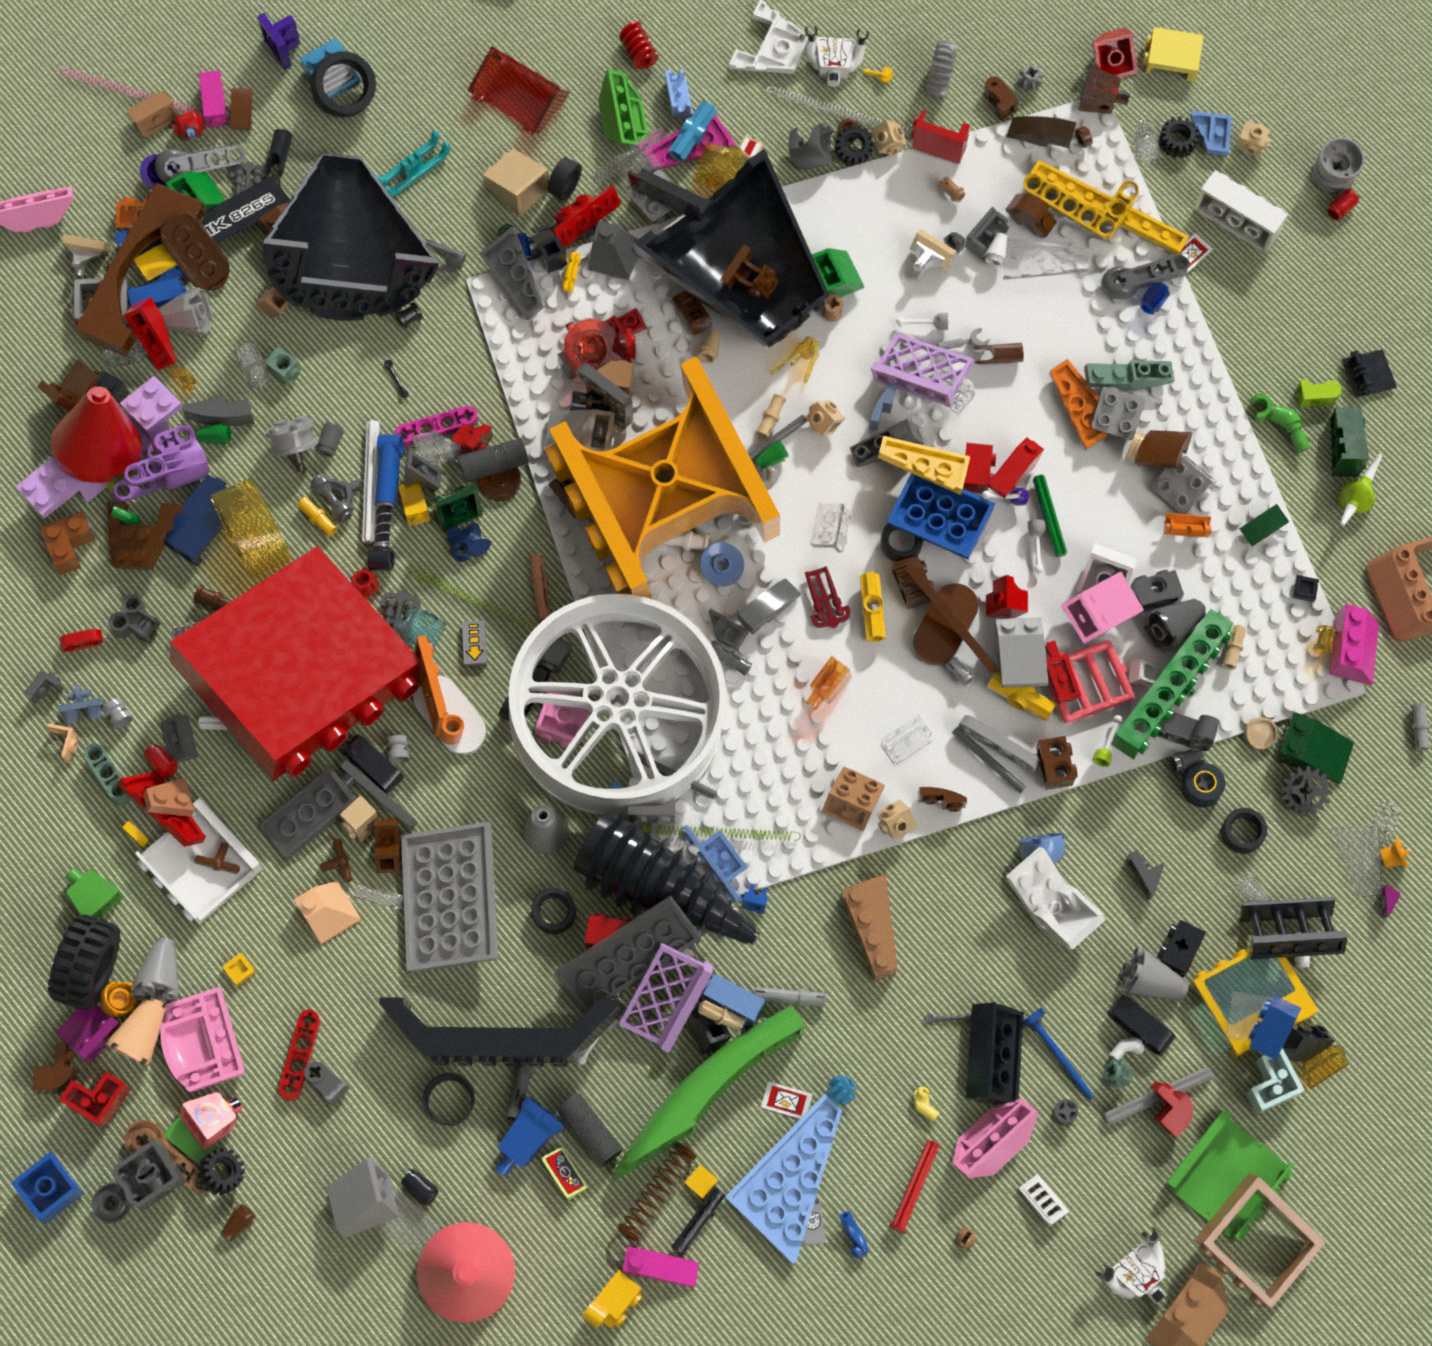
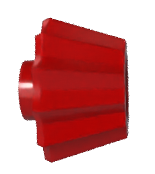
M361 569L356 571L350 578L352 585L365 599L369 596L374 597L375 592L379 591L378 586L380 582L377 580L378 576L370 570Z

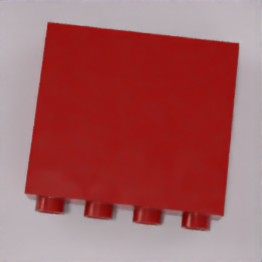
M318 546L170 641V664L273 781L285 773L290 777L299 775L312 762L310 756L322 747L327 752L337 749L347 739L349 735L348 729L358 722L364 727L373 724L384 713V704L395 697L399 702H403L414 695L420 687L418 675L421 660Z

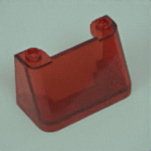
M493 46L489 49L467 89L468 92L473 94L472 99L480 104L485 101L524 125L523 130L531 135H534V133L539 134L570 94L567 90Z

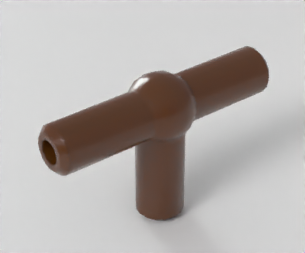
M337 838L332 842L337 858L320 863L319 866L322 872L340 867L344 882L349 883L353 880L348 864L349 858L345 854L341 839Z
M225 842L220 844L215 859L201 855L195 856L194 859L195 864L210 867L215 871L222 870L233 874H238L240 871L239 865L224 862L229 849V844Z

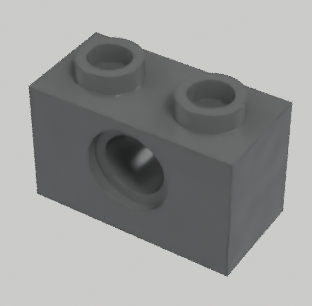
M1161 570L1150 577L1146 575L1139 576L1134 579L1130 586L1144 611L1181 602L1184 596L1176 570L1169 572L1168 570ZM1151 587H1158L1161 592H1154Z

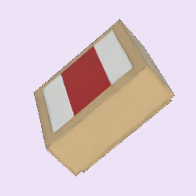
M744 136L736 151V156L748 161L763 149L764 143Z

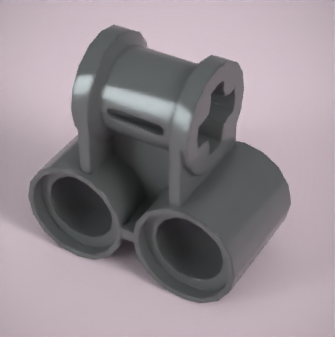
M126 595L122 600L124 613H113L108 620V624L114 635L118 638H126L133 633L139 639L148 642L150 634L161 623L155 617L146 613V607L138 595ZM132 605H139L135 610H129ZM120 622H126L122 628H116Z

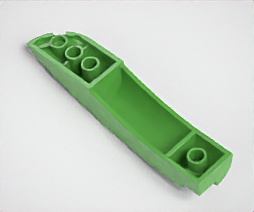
M790 1005L747 1030L715 1052L686 1077L664 1100L633 1140L611 1176L613 1181L674 1146L675 1142H680L696 1132V1124L733 1082L759 1061L802 1036L805 1024L796 1010Z

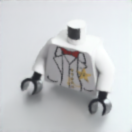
M814 26L815 32L813 35L808 34V27H806L804 33L808 37V41H806L807 59L812 67L818 70L819 77L827 78L829 86H839L840 79L849 78L850 72H854L862 63L866 47L864 42L869 38L868 30L865 38H860V29L857 30L856 36L859 40L856 43V39L817 37L814 40V36L818 33L817 27Z
M1151 1227L1153 1231L1151 1236H1148L1145 1231L1142 1232V1237L1148 1243L1144 1241L1114 1267L1102 1264L1105 1267V1273L1102 1274L1097 1271L1096 1276L1104 1280L1113 1294L1137 1300L1146 1293L1155 1305L1166 1296L1157 1285L1165 1277L1166 1267L1164 1253L1159 1241L1160 1233L1154 1227Z

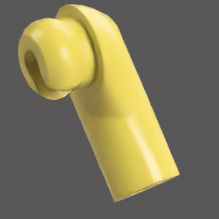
M919 1087L913 1096L915 1109L918 1113L934 1122L940 1112L929 1106V1090L926 1087Z

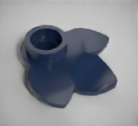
M478 523L469 525L464 530L453 525L448 532L447 537L451 544V555L459 562L467 561L472 556H481L491 546L490 540L481 539V529ZM460 549L466 550L464 554L458 553Z

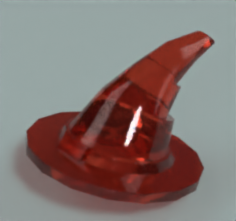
M591 318L578 321L576 324L573 322L566 324L568 333L564 339L563 352L567 364L575 373L583 363L590 365L597 371L610 361L621 359L622 345L618 334L611 325L602 320Z

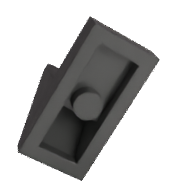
M408 450L404 468L405 487L418 481L433 492L440 489L442 471L412 450Z
M1136 850L1128 854L1126 862L1147 900H1149L1156 893L1164 863L1148 870L1146 858Z

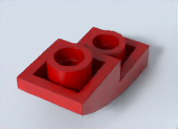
M637 308L618 318L614 315L596 325L605 343L626 339L627 328H631L632 336L647 329Z

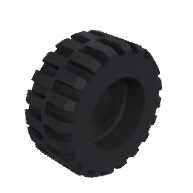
M86 914L73 919V922L68 926V930L65 931L61 943H59L52 968L50 969L48 993L53 1001L81 1010L91 1009L97 1004L100 993L107 986L110 975H112L120 948L121 932L116 924Z

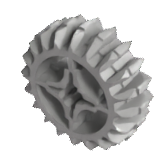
M939 40L936 44L926 90L927 94L933 95V97L944 98L948 93L957 54L956 43L949 40Z

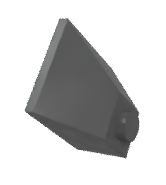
M598 221L592 242L588 270L630 280L637 257L632 252L631 247L638 239L618 225Z

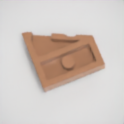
M185 778L147 788L143 795L148 812L191 817L195 811Z

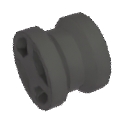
M1063 1099L1054 1107L1052 1116L1057 1124L1068 1126L1077 1118L1079 1109L1074 1101Z

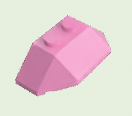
M72 186L0 201V225L15 233H26L39 227H52L54 224L59 223L73 201Z
M1023 1099L992 1107L957 1139L955 1155L952 1161L953 1165L968 1178L994 1175L1028 1144L1039 1114L1038 1111Z

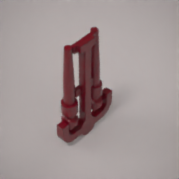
M827 566L805 572L814 603L813 608L817 612V614L810 616L812 624L817 628L829 627L834 629L839 623L846 622L850 618L849 605L841 606V599L837 595ZM824 572L831 593L829 595H826L820 574ZM810 576H815L822 597L817 596ZM832 599L833 606L836 607L835 612L837 616L844 615V611L846 613L845 616L839 618L833 616L828 600ZM823 601L829 618L827 621L820 623L818 621H824L826 618L825 613L822 612L823 606L821 602Z

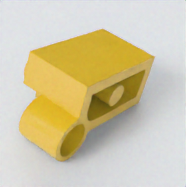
M618 1270L597 1298L588 1306L582 1318L596 1329L602 1323L611 1330L614 1326L619 1328L627 1318L624 1314L630 1306L634 1308L643 1296L640 1295L642 1288Z

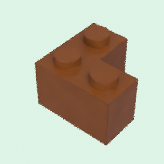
M83 511L40 527L58 573L63 575L81 568L74 548L95 540Z

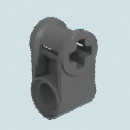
M314 1061L306 1066L304 1071L306 1079L332 1106L349 1089L339 1077L331 1073L322 1063ZM314 1069L320 1072L321 1076L319 1078L313 1077L311 1072Z

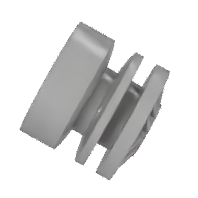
M1337 137L1329 140L1321 149L1312 166V178L1315 184L1321 190L1328 193L1338 194L1342 190L1350 188L1364 165L1362 148L1355 141L1348 138Z

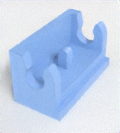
M671 69L665 70V84L672 119L692 116L693 113L684 71L680 69L679 74L673 76Z

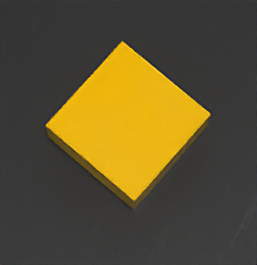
M128 821L122 827L126 834L142 848L149 843L147 837L131 822Z
M239 953L222 966L236 986H239L256 973L242 953Z
M700 1164L684 1184L703 1200L713 1186L718 1183V1179Z

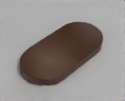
M176 212L169 215L161 226V241L185 276L196 288L199 287L200 289L211 291L222 287L229 277V262L202 222L195 215L188 212Z
M953 583L942 587L937 593L966 629L969 630L979 607L976 594L963 584ZM932 602L914 635L913 646L921 661L929 665H940L954 658L963 639Z

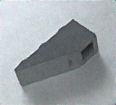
M905 419L850 447V451L856 467H861L882 461L878 458L883 436L920 445L924 443L917 425Z

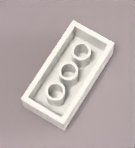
M1217 171L1212 173L1201 188L1194 207L1196 212L1265 254L1278 238L1288 216L1281 208L1271 205L1263 197L1253 194L1245 186L1238 185L1230 180L1228 176Z

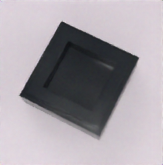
M1296 575L1292 598L1315 602L1319 579Z

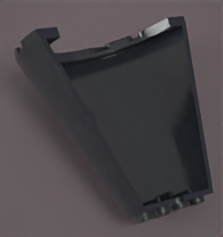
M763 149L738 170L735 178L727 181L713 196L707 199L712 203V209L701 222L685 216L659 235H655L650 230L635 241L631 249L640 259L759 344L770 348L775 343H779L786 338L792 330L798 329L810 317L809 313L813 310L818 312L826 305L824 300L830 295L768 154ZM743 244L751 248L753 257L750 263L760 269H763L764 264H766L776 273L774 276L779 282L768 299L763 297L757 299L749 294V290L736 283L730 291L722 288L720 279ZM751 273L747 281L753 283L754 279L758 276Z

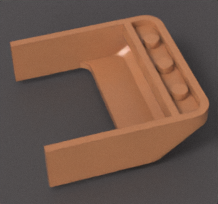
M1432 537L1398 546L1372 559L1365 569L1366 576L1390 635L1398 642H1406L1432 634V595L1415 556L1417 553L1432 549Z

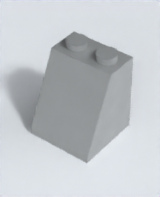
M372 1157L365 1159L327 1186L329 1196H326V1201L333 1213V1218H331L333 1229L345 1238L399 1217L389 1173Z

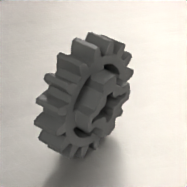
M1307 766L1306 771L1303 772L1302 768L1298 767L1297 774L1289 772L1292 778L1290 780H1283L1288 785L1281 788L1282 791L1287 792V795L1283 796L1282 799L1290 801L1287 807L1291 808L1294 806V813L1296 814L1303 810V816H1307L1308 811H1311L1313 815H1317V808L1324 811L1325 809L1322 804H1330L1327 795H1333V792L1328 791L1327 787H1330L1332 783H1325L1324 780L1327 778V775L1319 776V769L1311 772V767ZM1303 776V781L1298 786H1293L1294 782ZM1313 777L1321 783L1322 788H1317L1313 784ZM1308 784L1309 788L1313 789V793L1308 794L1306 799L1305 794L1301 793V790L1305 789ZM1292 794L1299 796L1301 805L1295 802ZM1315 797H1321L1315 805L1311 806V801Z

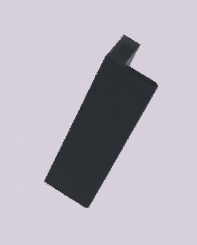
M643 168L638 174L632 171L627 173L632 189L698 222H701L712 209L710 201Z

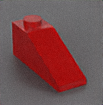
M149 297L134 303L125 312L124 316L157 370L175 364L177 361L163 316L153 299Z
M1026 437L991 478L987 487L1005 499L1035 468L1045 449Z

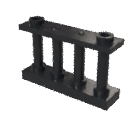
M1335 897L1242 902L1240 922L1251 921L1255 935L1251 937L1249 950L1251 960L1345 954L1348 939L1346 931H1334L1330 917H1333ZM1320 917L1325 932L1311 933L1307 918ZM1284 919H1297L1301 933L1288 934ZM1274 920L1278 935L1265 936L1260 921Z

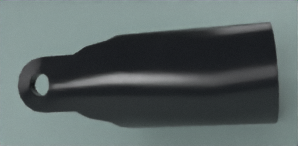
M285 129L274 130L265 167V174L267 176L270 174L271 167L276 163H280L279 175L282 176L284 173L293 137L292 133Z

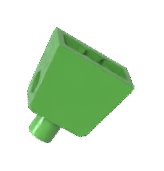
M75 868L66 875V879L72 884L66 893L81 915L86 914L100 919L124 897L116 886L91 869L82 875Z

